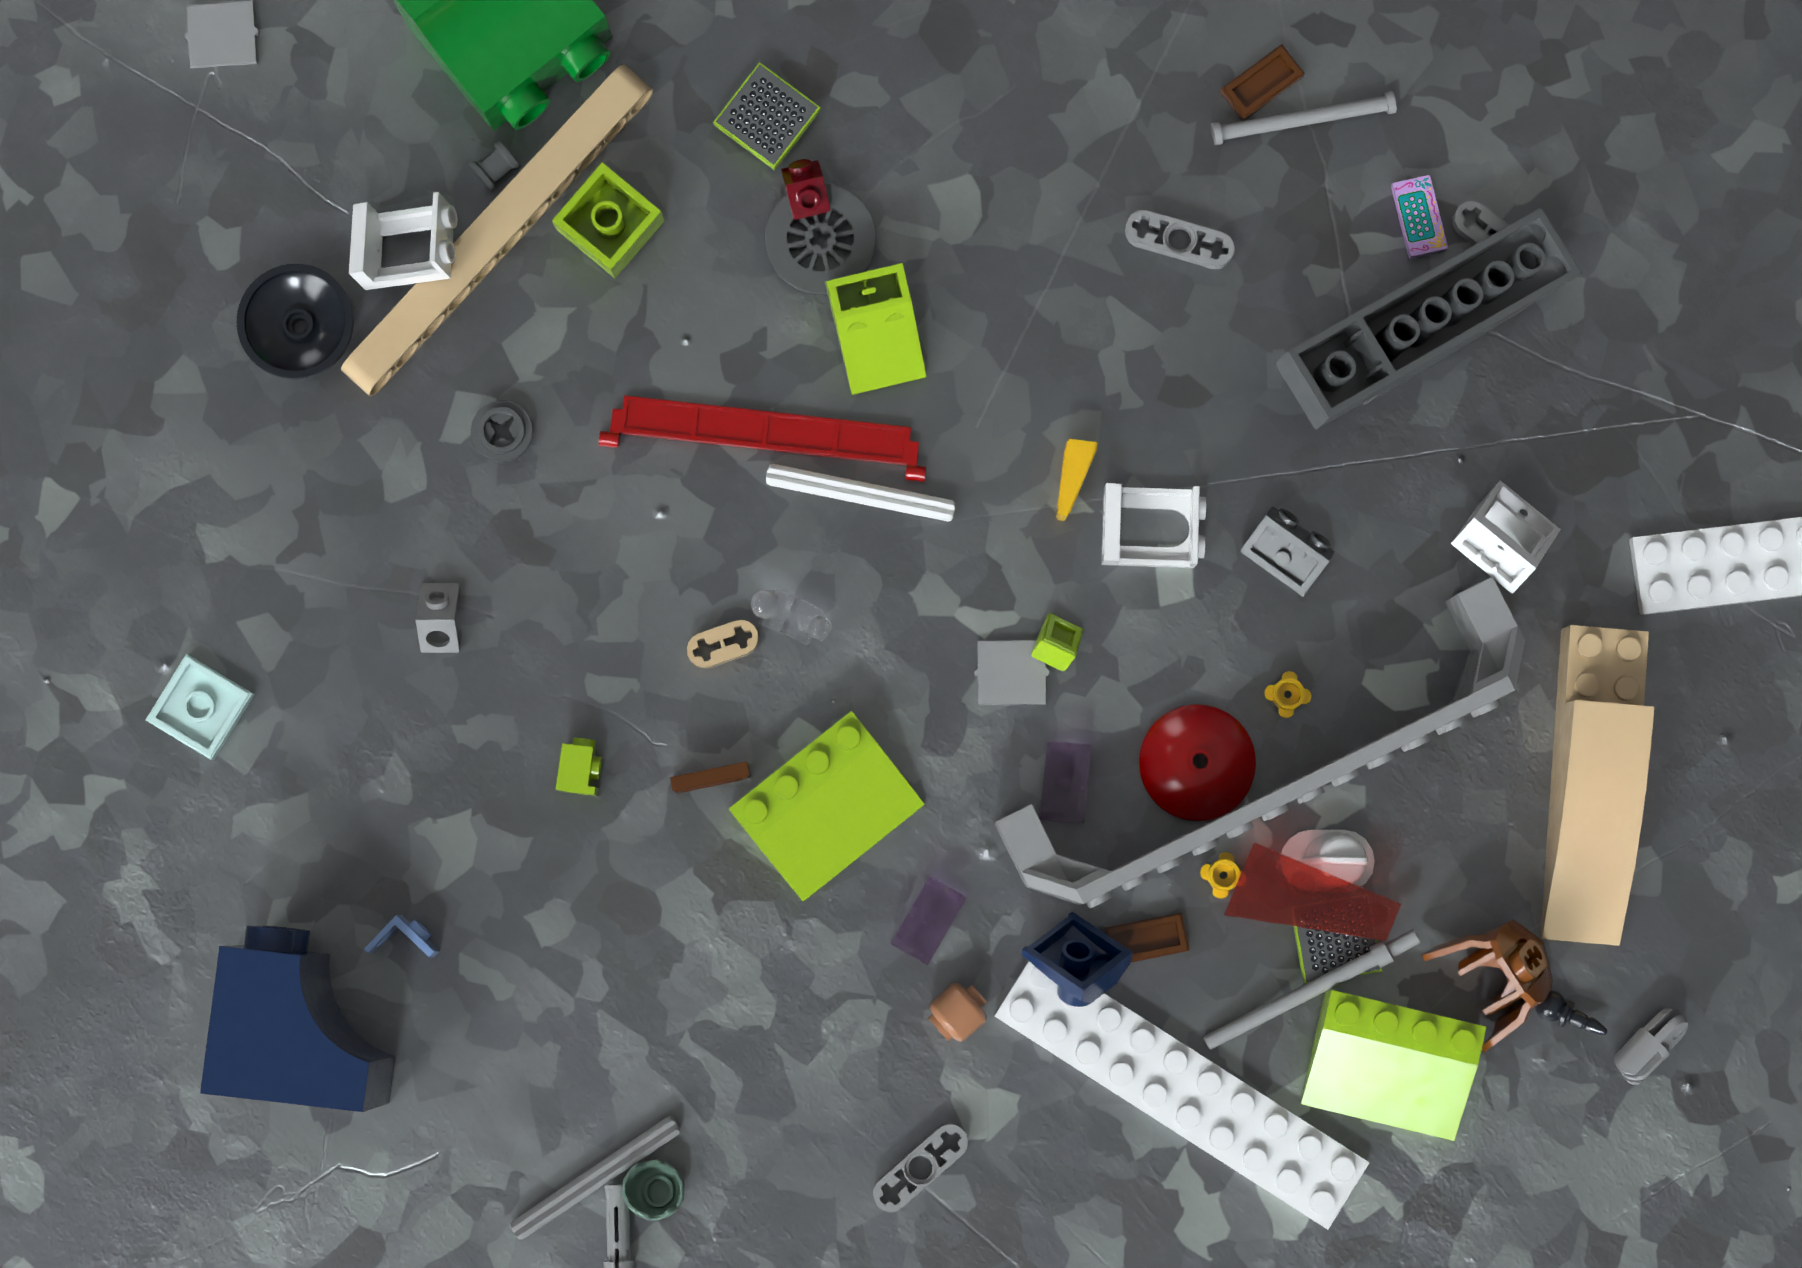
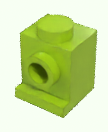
M573 737L572 744L562 743L556 783L557 791L591 796L599 795V788L592 787L593 780H599L602 768V757L596 756V740Z

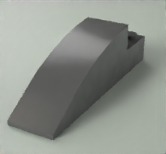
M1539 208L1290 349L1275 365L1311 424L1317 430L1360 404L1364 403V405H1367L1573 280L1582 272L1543 209Z

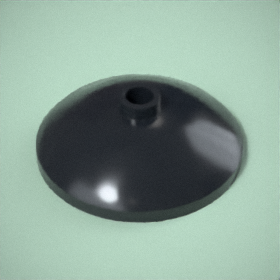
M306 264L281 265L261 274L245 291L237 311L238 337L248 357L265 372L284 379L298 380L311 378L330 369L345 353L353 334V309L345 290L331 275L319 268ZM301 320L306 321V329L301 333L295 332V324Z

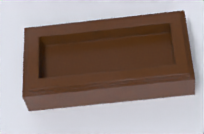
M1281 44L1221 88L1220 93L1239 118L1245 121L1301 80L1305 73L1283 44Z
M745 761L670 777L672 791L680 794L750 779L751 772L749 763Z
M1182 912L1104 928L1105 934L1133 952L1131 962L1190 951Z

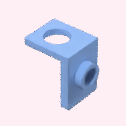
M396 915L364 948L368 954L375 953L399 928L428 957H435L440 952L428 940L432 935L429 930L416 919L410 923L403 915Z

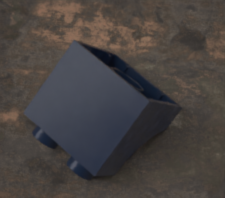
M246 925L244 945L219 946L200 1094L365 1112L389 1104L395 1056L366 1042L347 1023L335 1001L329 973L330 954L308 951L310 930L263 925V927Z

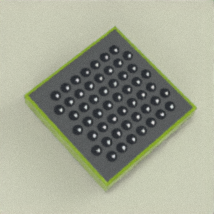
M759 62L714 120L713 124L775 171L819 114L821 107Z
M1369 894L1290 906L1303 984L1371 951L1369 947L1377 943ZM1377 965L1359 975L1382 972V968Z

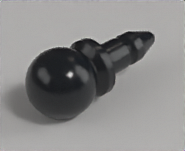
M1550 990L1547 998L1535 1007L1537 1015L1545 1021H1558L1559 1026L1562 1027L1568 1021L1571 1025L1584 1029L1590 1034H1607V1029L1597 1019L1589 1018L1588 1015L1578 1010H1573L1575 1002H1566L1564 997L1556 991Z

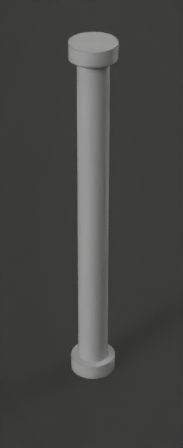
M1386 91L1384 96L1246 121L1223 125L1219 121L1212 122L1211 133L1214 145H1221L1223 140L1384 111L1389 115L1396 113V99L1393 91Z

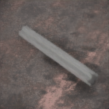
M667 1116L510 1223V1227L519 1240L525 1239L679 1135L681 1128L674 1117Z

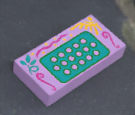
M1430 175L1392 183L1391 189L1408 258L1413 259L1447 251L1448 245Z

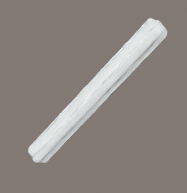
M770 464L767 469L766 483L770 486L948 522L954 516L955 502L953 500L777 464Z

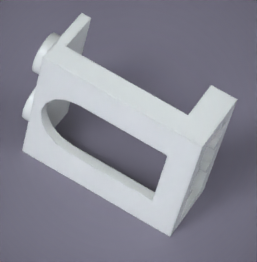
M433 192L432 206L377 213L368 202L353 204L349 274L365 290L450 279L451 264L455 262L456 258L453 244V228L457 227L455 208L439 192ZM431 230L429 261L381 268L383 236Z
M1106 483L1103 499L1102 565L1195 568L1198 564V558L1204 559L1205 535H1198L1199 520H1205L1206 497H1199L1200 486H1194L1192 489L1122 487V484ZM1121 508L1178 511L1188 521V537L1182 544L1175 547L1120 546Z

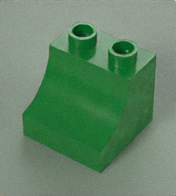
M393 0L408 28L493 131H496L507 121L515 130L528 126L541 116L550 105L551 101L544 93L548 88L567 73L575 82L588 78L601 68L610 56V51L604 44L612 38L606 16L593 0Z

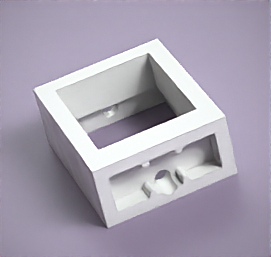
M1500 480L1475 508L1451 544L1513 594L1537 568L1561 529ZM1520 510H1526L1528 515H1522L1520 513Z

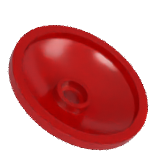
M1186 705L1167 712L1151 726L1140 748L1139 772L1146 792L1162 810L1184 820H1211L1230 812L1245 798L1255 776L1256 756L1249 734L1232 715L1209 705ZM1196 754L1204 755L1207 760L1206 766L1202 769H1198L1193 765L1192 760Z

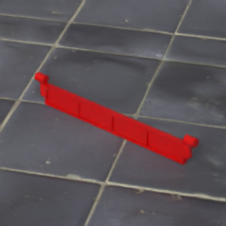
M624 395L623 408H613L610 432L600 431L599 446L614 448L619 447L620 434L905 465L907 466L905 480L925 482L926 467L917 466L919 442L910 441L911 427Z

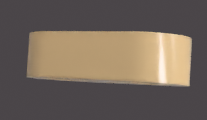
M736 620L693 636L687 645V656L699 668H712L754 652L759 643V634L755 626L749 621ZM742 627L745 633H752V638L747 640L748 646L741 649L738 643L725 645V640L736 636L735 629ZM705 640L708 645L720 642L722 648L712 651L710 653V660L704 661L701 656H694V651L699 649L698 642Z

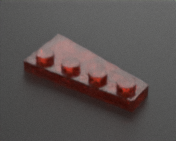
M1254 842L1224 915L1387 941L1402 903Z

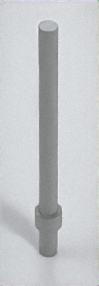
M1414 929L1387 943L1382 940L1370 946L1371 951L1204 1035L1203 1038L1211 1050L1377 965L1382 968L1395 961L1394 956L1420 944L1421 941Z

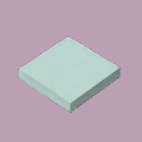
M186 654L147 716L146 721L214 761L255 694L191 655Z

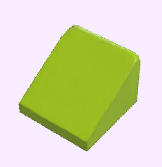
M1049 612L1033 646L1031 656L1060 671H1065L1077 655L1083 628Z

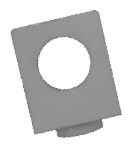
M459 583L421 584L415 620L422 653L459 652L460 644L456 625L460 596ZM432 631H442L450 639L444 643H435L427 635Z

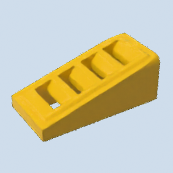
M1077 439L1066 441L1056 511L1057 520L1065 521L1069 516L1097 451V442Z

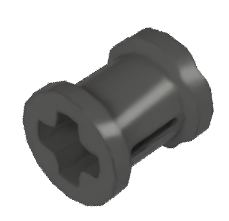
M499 140L494 142L495 148L478 162L472 161L469 163L470 167L490 191L495 188L494 183L510 169L516 170L520 167Z

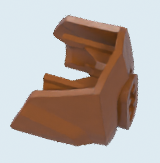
M1514 919L1477 935H1467L1439 944L1421 954L1423 959L1428 961L1470 947H1478L1481 949L1459 962V970L1457 971L1459 975L1462 976L1478 966L1497 967L1506 975L1508 983L1504 992L1493 997V1003L1482 1011L1485 1015H1490L1516 1001L1518 1002L1495 1022L1492 1035L1482 1045L1483 1053L1524 1024L1533 1008L1547 998L1552 987L1553 979L1544 942Z

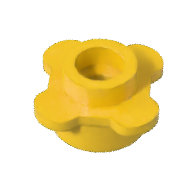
M1291 671L1283 673L1279 682L1275 685H1268L1264 691L1265 698L1274 702L1278 707V714L1284 718L1293 716L1294 710L1298 706L1307 704L1311 700V692L1303 687L1297 680L1296 673ZM1285 691L1291 692L1290 698L1284 696Z
M1229 852L1221 853L1217 861L1211 865H1203L1200 870L1201 878L1208 880L1212 886V894L1220 899L1227 897L1228 891L1234 887L1243 886L1247 880L1246 873L1239 870L1238 866L1234 863L1235 858L1233 854ZM1221 872L1227 873L1226 879L1220 878Z

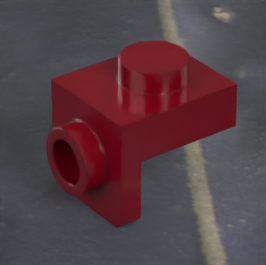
M801 159L781 169L794 219L797 220L830 211L824 178L818 160Z

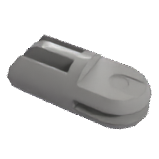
M1665 1008L1644 1028L1640 1027L1628 1042L1613 1056L1614 1064L1626 1082L1632 1085L1642 1083L1663 1060L1667 1059L1670 1055L1669 1051L1682 1039L1688 1029L1687 1018L1682 1014L1679 1015V1011L1676 1009Z

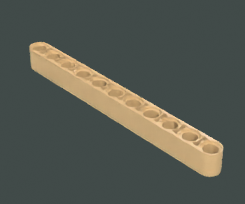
M625 64L617 67L453 243L456 258L455 262L451 264V278L416 283L343 363L341 371L369 396L379 392L641 110L652 96L653 89Z

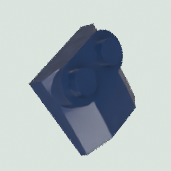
M1074 912L1069 913L1067 918L1030 946H1025L1022 949V955L1058 985L1057 994L1064 1003L1074 1007H1084L1091 1004L1117 984L1130 965L1133 954L1131 950Z

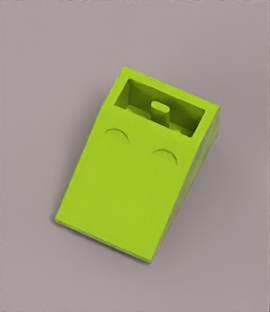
M903 263L825 282L852 395L927 377Z

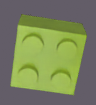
M602 162L554 217L552 222L560 234L616 279L665 220L662 212Z

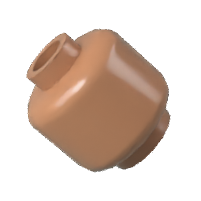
M953 983L930 1003L932 1015L928 1019L948 1042L952 1038L963 1042L986 1022L987 1015L982 1007L987 1001L973 985L965 989L961 984Z

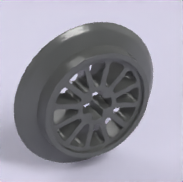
M825 184L830 211L826 213L823 223H819L818 216L814 215V225H810L805 218L797 219L807 231L792 228L791 226L796 219L792 216L788 195H786L771 212L765 229V249L775 272L789 285L809 293L826 294V281L865 272L872 261L876 248L875 225L867 207L851 192L831 184ZM833 212L842 216L832 226H828ZM844 223H849L851 230L835 232ZM820 231L822 235L829 234L831 237L827 239L828 246L824 249L819 244L812 246L810 243L814 241L813 233ZM790 234L804 239L793 243H788L787 241ZM849 237L854 238L852 246L837 242V240ZM807 247L796 258H793L790 254L791 250ZM833 249L848 252L850 255L843 261ZM813 254L809 268L806 269L799 264L807 256ZM831 255L840 266L830 270L826 256ZM819 256L822 257L825 271L822 272L814 271Z

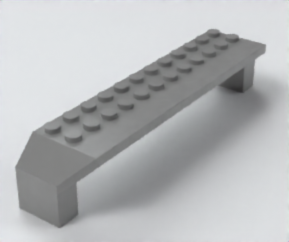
M1491 577L1445 601L1469 649L1453 702L1112 871L1056 854L1031 804L996 821L994 824L1025 887L1077 905L1087 903L1089 908L1095 907L1112 898L1109 891L1119 886H1122L1124 891L1129 890L1147 881L1145 873L1157 868L1159 873L1172 869L1183 863L1180 856L1192 851L1194 856L1200 855L1219 845L1216 838L1227 834L1229 839L1234 838L1254 828L1251 821L1262 816L1264 821L1270 820L1289 810L1287 803L1295 799L1301 804L1325 793L1322 786L1329 782H1332L1335 787L1359 776L1360 773L1357 768L1365 764L1368 769L1375 768L1394 759L1393 751L1400 747L1404 753L1430 741L1428 733L1434 730L1440 735L1466 723L1464 715L1471 713L1472 717L1475 718L1501 706L1498 699L1516 690L1525 639L1494 578Z

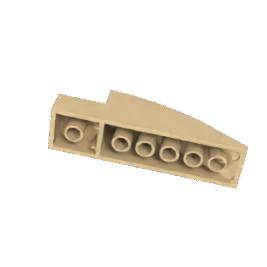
M1569 625L1561 629L1540 939L1620 946L1641 832L1654 718V706H1644L1648 631Z

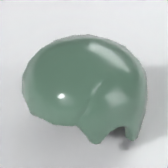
M651 1160L636 1163L623 1179L622 1196L628 1208L637 1216L646 1220H660L670 1217L680 1208L684 1200L685 1183L678 1170L664 1161Z

